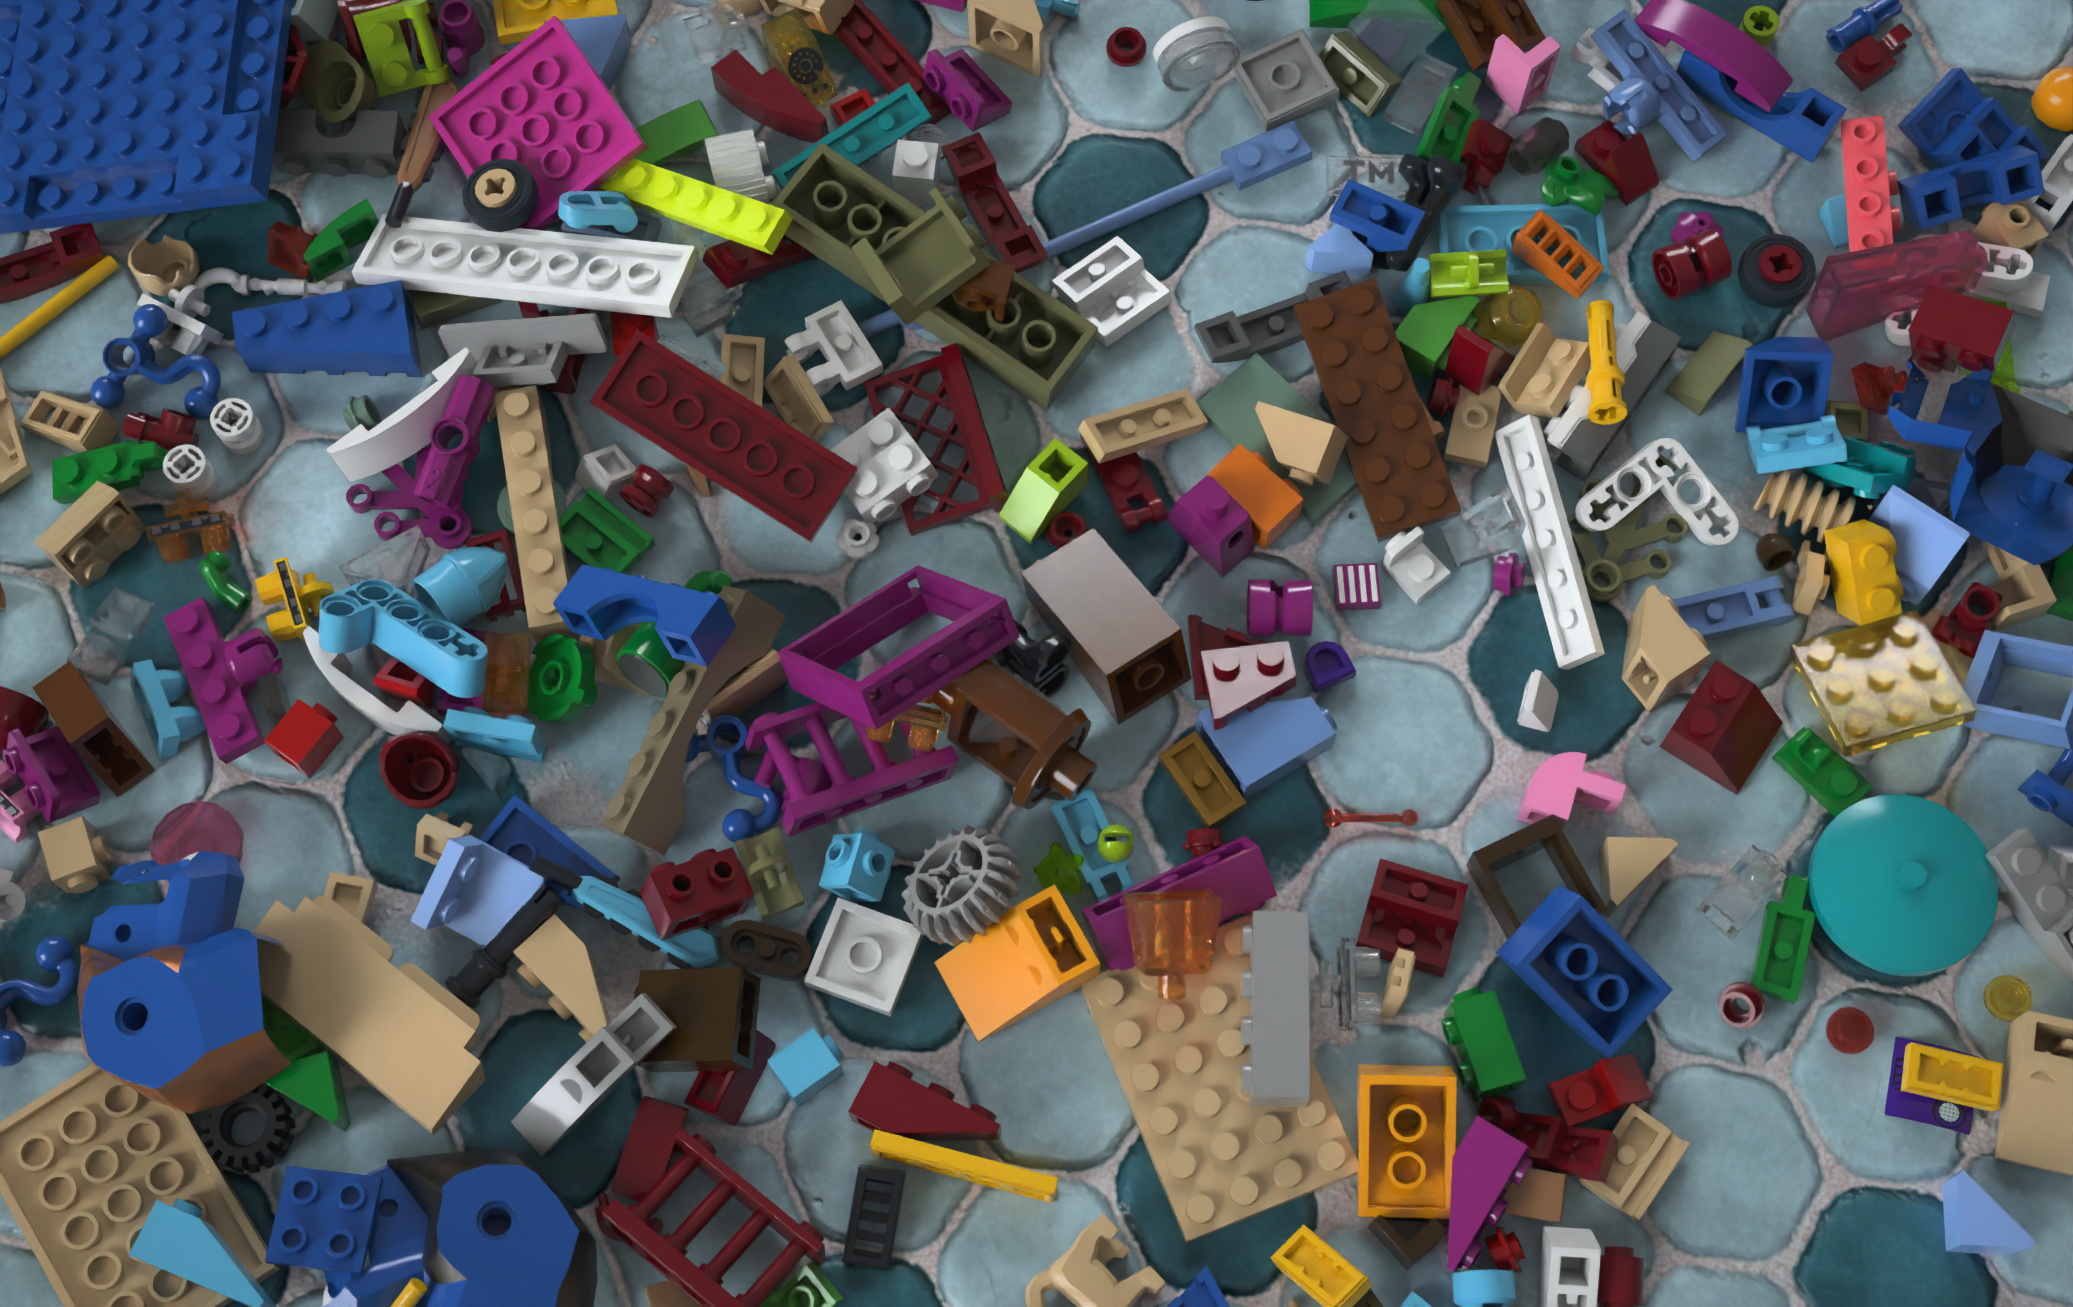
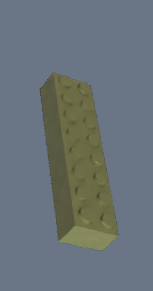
M823 143L816 147L771 203L772 206L784 209L793 218L784 235L884 302H886L851 247L865 237L876 250L926 213ZM981 249L986 258L998 261ZM1016 272L1003 321L995 320V311L987 309L986 311L978 312L966 308L962 303L955 301V293L949 294L914 320L915 323L948 345L957 343L964 356L1046 411L1094 349L1099 328Z

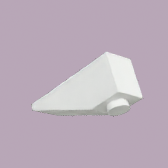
M1543 1226L1539 1272V1307L1597 1306L1601 1248L1591 1229Z

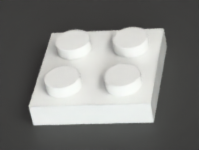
M837 898L804 979V984L812 989L891 1017L923 935L911 923Z

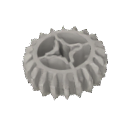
M967 825L962 832L952 829L947 839L944 840L937 837L936 845L930 850L924 849L925 855L921 861L912 863L915 871L905 878L908 888L901 894L905 899L903 909L907 913L908 918L914 923L913 926L922 935H926L930 940L936 941L940 945L949 943L955 947L961 940L971 943L976 933L986 935L987 927L992 922L1000 923L998 916L1003 910L1012 909L1009 898L1019 893L1016 883L1022 877L1018 871L1020 862L1016 859V855L1009 848V845L1000 836L997 837L984 827L974 829Z

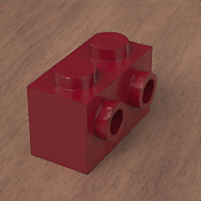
M733 847L718 852L713 848L707 849L693 856L690 861L675 865L674 862L660 864L649 872V876L640 891L661 941L743 914L755 895Z

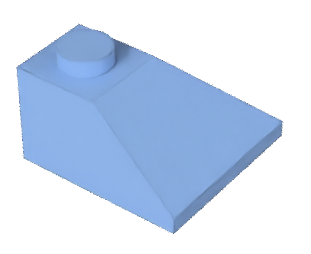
M1894 484L1868 519V521L1888 529L1894 537L1897 546V553L1894 556L1895 570L1903 585V596L1900 600L1910 601L1916 606L1929 592L1971 534Z

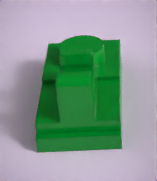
M1803 727L1772 757L1775 762L1835 818L1846 808L1857 803L1873 787L1872 784L1843 757L1831 749L1810 728L1806 729Z

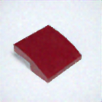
M1380 858L1354 951L1392 962L1398 948L1412 951L1416 955L1413 969L1443 978L1455 931L1460 921L1468 884Z

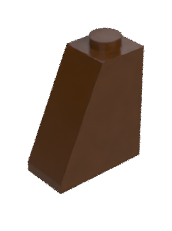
M71 661L32 687L70 745L117 797L155 770L96 690Z

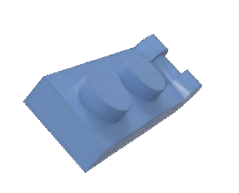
M1780 576L1767 577L1672 599L1678 608L1679 616L1689 628L1699 631L1705 640L1769 625L1773 627L1780 626L1795 619L1791 604H1786L1782 595L1785 587ZM1757 598L1765 599L1768 607L1760 609Z

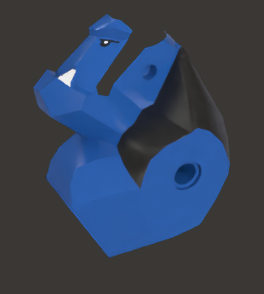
M510 1147L388 1159L387 1165L372 1170L367 1174L384 1179L368 1248L370 1265L364 1268L363 1275L324 1270L327 1285L323 1294L322 1307H390L412 1278L420 1279L428 1288L415 1307H593L598 1280L596 1239L572 1205L528 1160Z

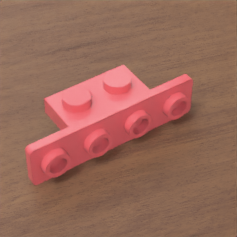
M1878 115L1842 120L1841 138L1851 268L1863 269L1891 266L1895 263L1893 232H1901L1899 206H1890V196L1898 195L1896 170L1888 171L1884 118Z

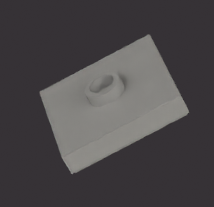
M1303 29L1230 62V68L1266 132L1340 98L1339 88Z

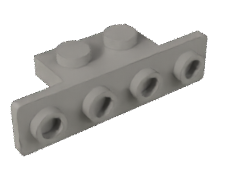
M593 313L441 325L438 331L450 358L466 347L475 360L478 361L472 376L500 388L515 385L556 383L568 355L606 352L609 346L599 319Z

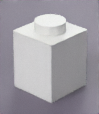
M898 139L892 172L893 190L911 203L935 205L936 202L929 192L935 187L938 189L941 170L939 144Z

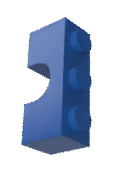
M2021 145L1897 181L1904 221L1921 230L1962 218L1961 209L1974 204L1997 202L2007 205L2045 193L2038 153Z

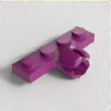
M203 597L164 616L166 626L218 758L225 764H228L265 744V739L249 702V693L254 687L279 675L283 669L282 658L274 661L279 655V651L273 640L268 635H264L260 628H254L231 641L225 642L212 607Z

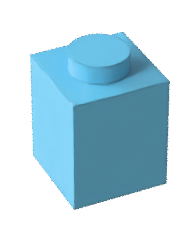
M814 1027L767 1060L771 1070L797 1107L844 1075L838 1062L844 1058L842 1051L829 1034L821 1038Z

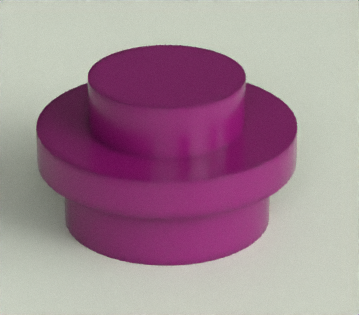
M1509 553L1508 557L1498 556L1496 560L1493 588L1497 591H1503L1504 596L1512 597L1515 588L1522 589L1524 584L1526 566L1525 563L1519 562L1517 553Z

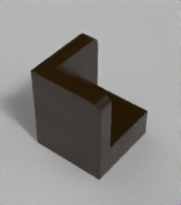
M1379 1214L1368 1226L1369 1230L1407 1271L1447 1234V1230L1435 1217L1428 1222L1425 1218L1383 1217Z

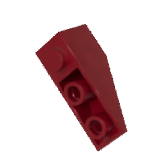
M891 1061L888 1062L886 1067L874 1062L848 1111L851 1121L873 1132L876 1129L917 1141L998 1140L1001 1135V1125L994 1122L997 1116L993 1112L974 1103L971 1104L970 1108H967L953 1101L955 1094L950 1090L933 1082H930L927 1088L911 1080L914 1075L911 1071Z

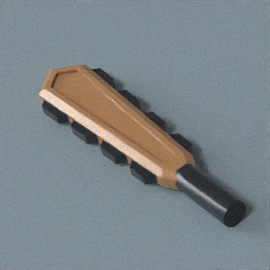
M451 78L439 84H427L424 89L418 91L415 100V107L418 110L411 114L407 125L411 133L403 137L400 147L404 155L396 159L393 168L394 174L397 176L398 188L385 219L386 224L392 228L401 227L413 194L422 187L423 183L430 182L434 173L432 163L439 161L443 154L444 146L442 141L444 140L428 117L461 91Z

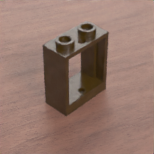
M1553 814L1474 851L1466 865L1507 939L1516 932L1521 924L1492 873L1543 848L1546 850L1568 890L1581 895L1602 917L1608 910Z

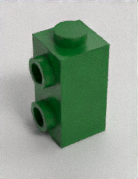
M1474 988L1453 996L1454 1002H1451L1444 1013L1446 1018L1441 1020V1025L1448 1045L1456 1046L1461 1061L1457 1063L1456 1067L1463 1089L1465 1091L1471 1089L1474 1101L1519 1089L1526 1080L1495 990L1481 994L1479 988Z

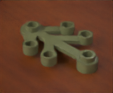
M1659 454V458L1655 461L1657 466L1667 465L1670 467L1667 459ZM1632 473L1636 485L1630 497H1635L1640 492L1641 482ZM1589 479L1585 481L1579 492V499L1587 494V489H1593L1601 480ZM1648 497L1613 527L1602 531L1608 545L1602 558L1589 534L1590 531L1583 528L1584 532L1577 534L1570 529L1573 542L1585 566L1582 569V574L1589 598L1597 602L1611 601L1619 595L1623 583L1645 576L1652 579L1665 577L1671 568L1672 559L1666 551L1661 549L1650 551L1645 559L1619 566L1618 564L1624 552L1661 540L1668 543L1680 542L1688 530V523L1679 514H1669L1661 522L1635 529L1649 499ZM1607 500L1597 505L1591 502L1590 505L1593 508L1595 518L1604 521L1602 512L1610 506L1609 501ZM1575 514L1567 518L1569 528L1571 524L1579 525ZM1675 524L1679 527L1680 532L1672 533L1667 529L1666 525ZM1650 560H1660L1664 564V568H1654ZM1601 577L1606 580L1608 586L1600 587L1594 583L1593 579Z

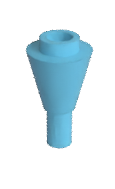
M1418 258L1414 261L1412 271L1397 286L1393 294L1395 307L1406 316L1414 305L1435 302V298H1431L1430 279L1428 276L1430 262L1425 258Z

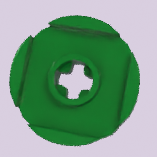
M553 634L541 640L531 653L537 655L532 668H524L521 682L522 699L525 708L529 713L537 715L540 718L538 720L557 725L566 724L575 719L583 708L592 707L597 699L598 689L594 684L595 664L593 648L589 642L561 634Z

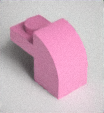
M1579 752L1557 754L1543 762L1536 770L1525 790L1517 819L1533 824L1553 814L1559 826L1563 829L1569 819L1573 802L1614 814L1623 799L1626 784L1617 782L1614 776L1606 772L1590 771L1588 773L1582 771L1587 754Z

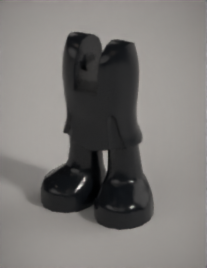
M1405 154L1403 156L1398 172L1408 183L1409 190L1402 202L1426 213L1408 249L1374 252L1372 267L1406 272L1416 260L1428 233L1440 222L1438 216L1461 191L1467 179L1466 172L1459 165L1444 157L1432 156L1428 163L1415 155Z
M1014 620L1020 638L996 652L993 656L1001 668L1006 666L1020 683L1044 700H1047L1060 690L1069 676L1070 669L1063 661L1070 652L1071 640L1061 633L1053 632L1040 641H1035L1028 637L1025 627Z

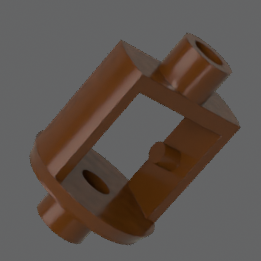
M988 659L927 697L928 700L951 715L947 739L1016 788L1012 797V804L1014 806L1023 807L1027 810L1032 809L1052 789L1072 802L1087 787L1097 770L1098 765L1079 752L1091 727V721L1084 711L1079 708L1067 716Z

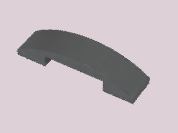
M1342 271L1309 283L1305 293L1238 317L1231 311L1195 324L1194 330L1212 363L1245 360L1255 353H1258L1260 356L1304 340L1294 312L1295 305L1353 286L1346 271Z

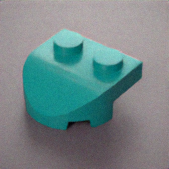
M1842 436L1846 443L1847 461L1804 467V472L1821 477L1820 481L1823 482V485L1838 488L1853 487L1854 495L1878 499L1881 493L1888 492L1893 484L1903 491L1910 487L1917 455H1915L1913 449L1896 443L1881 441L1879 446H1876L1873 443L1869 444L1860 441L1858 437Z

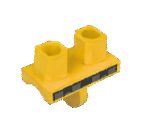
M283 557L273 561L276 571L256 579L255 584L261 601L265 606L283 600L286 602L287 609L266 616L268 628L274 640L281 642L299 637L304 645H306L303 631L308 626L314 629L308 608H312L314 616L319 617V604L322 599L334 594L333 586L329 582H318L315 573H307L303 575L305 585L301 587L298 573L296 570H291L287 557Z

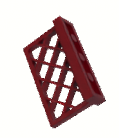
M957 343L940 348L942 352L940 356L864 382L874 418L887 408H890L880 403L878 391L893 386L904 390L896 407L890 409L898 420L916 427L911 435L916 443H918L924 431L942 439L932 458L926 457L935 469L954 476L944 495L930 489L922 493V495L939 502L933 515L916 521L913 508L921 494L911 496L901 503L905 520L912 536L991 508L996 513L1000 512L1009 498L966 362ZM940 370L942 382L934 395L917 388L924 375ZM946 392L949 402L942 399ZM912 395L930 402L920 421L903 414ZM938 406L954 414V418L946 432L928 425ZM957 429L959 430L961 439L954 436ZM950 443L965 449L966 452L958 469L940 462ZM969 466L971 468L973 476L966 474V471L968 470ZM961 480L976 486L980 499L965 504L956 502L951 498Z

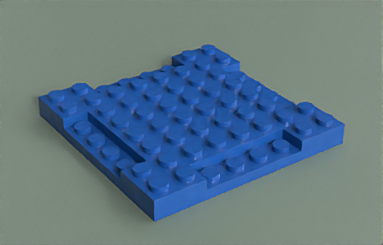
M0 0V234L267 201L293 0Z

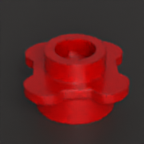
M1503 1226L1496 1227L1497 1233L1486 1237L1485 1240L1498 1270L1510 1271L1513 1269L1515 1273L1521 1272L1522 1268L1519 1261L1526 1259V1256L1516 1233L1513 1231L1506 1234Z

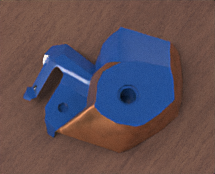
M199 851L188 855L176 863L159 865L156 860H145L118 867L111 879H116L121 884L168 879L169 889L165 901L159 904L111 906L102 915L94 918L89 942L80 945L81 965L77 995L83 1053L93 1066L153 1101L192 1114L227 1104L249 1093L291 1065L292 1063L279 1052L264 1030L257 938L281 946L284 945L274 938L249 930L234 928L245 879L236 857L227 853Z

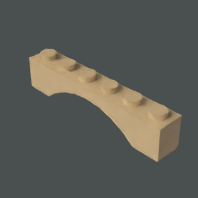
M536 385L497 392L494 400L529 630L536 644L553 634L580 639L581 635L571 633L553 605V602L571 578L556 503L551 460V441L545 406Z

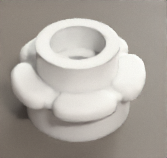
M855 518L849 519L841 525V533H838L836 537L837 545L850 558H867L878 547L879 536L876 535L877 528L871 521L866 522L864 519L858 521ZM857 534L862 536V539L859 541L854 539V536Z

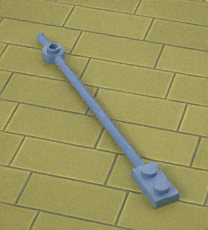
M1294 120L1221 151L1220 159L1223 166L1061 235L1042 245L1049 259L1230 180L1234 181L1239 191L1311 160L1313 151ZM892 309L857 324L866 338L898 324L912 330L923 328L914 321L906 326Z

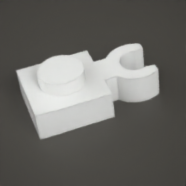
M1588 28L1580 40L1586 43L1589 49L1580 42H1577L1569 53L1577 62L1590 64L1593 68L1588 73V76L1609 93L1610 90L1623 82L1621 73L1590 37L1595 30Z

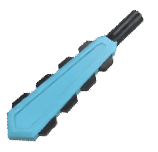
M539 854L534 858L529 868L530 871L570 891L576 900L583 904L584 912L595 919L605 917L610 920L612 929L622 935L632 933L638 937L639 945L651 952L659 950L667 954L668 962L678 968H706L721 961L722 958L716 933L710 931L708 925L661 941L640 892L634 889L625 892L619 889L617 881L606 876L600 878L579 876Z

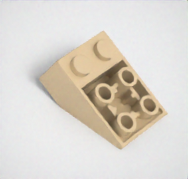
M2028 1010L2010 1022L1995 1159L2073 1176V1020Z

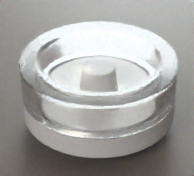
M1208 16L1184 22L1167 32L1155 45L1153 57L1165 86L1172 91L1187 92L1209 86L1229 74L1239 62L1240 50L1228 22L1220 17Z

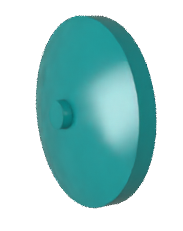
M1901 794L1879 795L1867 798L1842 811L1819 836L1813 848L1808 866V891L1811 904L1820 925L1830 939L1844 953L1857 962L1876 971L1897 976H1923L1937 973L1955 965L1970 954L1982 942L1993 923L1998 903V883L1995 869L1985 856L1988 853L1985 845L1966 822L1952 811L1937 803L1920 797Z

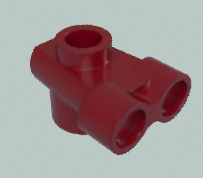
M163 408L160 419L143 412H138L137 414L130 412L126 416L122 427V434L141 441H155L157 445L168 452L176 446L184 444L197 447L199 435L193 433L197 419L185 413Z
M1973 582L1950 614L1939 617L1930 632L1931 636L1941 643L1956 648L1963 655L1974 659L1985 630H1988L1993 617L1999 609L2002 596L1989 587ZM1975 605L1979 607L1982 611V616L1972 613L1968 606Z

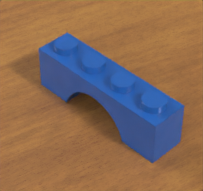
M1688 50L1683 52L1676 70L1693 92L1811 163L1815 161L1833 137L1847 110L1844 106L1811 87L1802 92H1785L1772 110L1768 112L1734 91L1738 81Z
M582 564L553 602V605L571 633L603 641L617 631L632 624L656 622L655 629L672 658L707 667L737 627L727 610L726 602L716 593L691 590L676 583L665 584L650 580L642 575L635 577L618 573L607 567L601 569Z

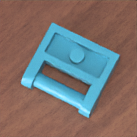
M1834 414L1820 416V421L1761 430L1759 426L1745 428L1748 451L1758 474L1847 461L1846 443L1837 428Z

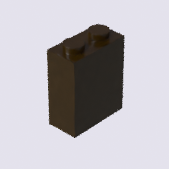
M742 967L640 970L639 985L634 991L633 1001L641 993H646L677 1028L637 1066L650 1072L752 1070L761 978Z

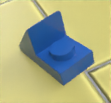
M1348 179L1330 213V221L1368 237L1366 247L1372 253L1400 251L1408 249L1426 212Z

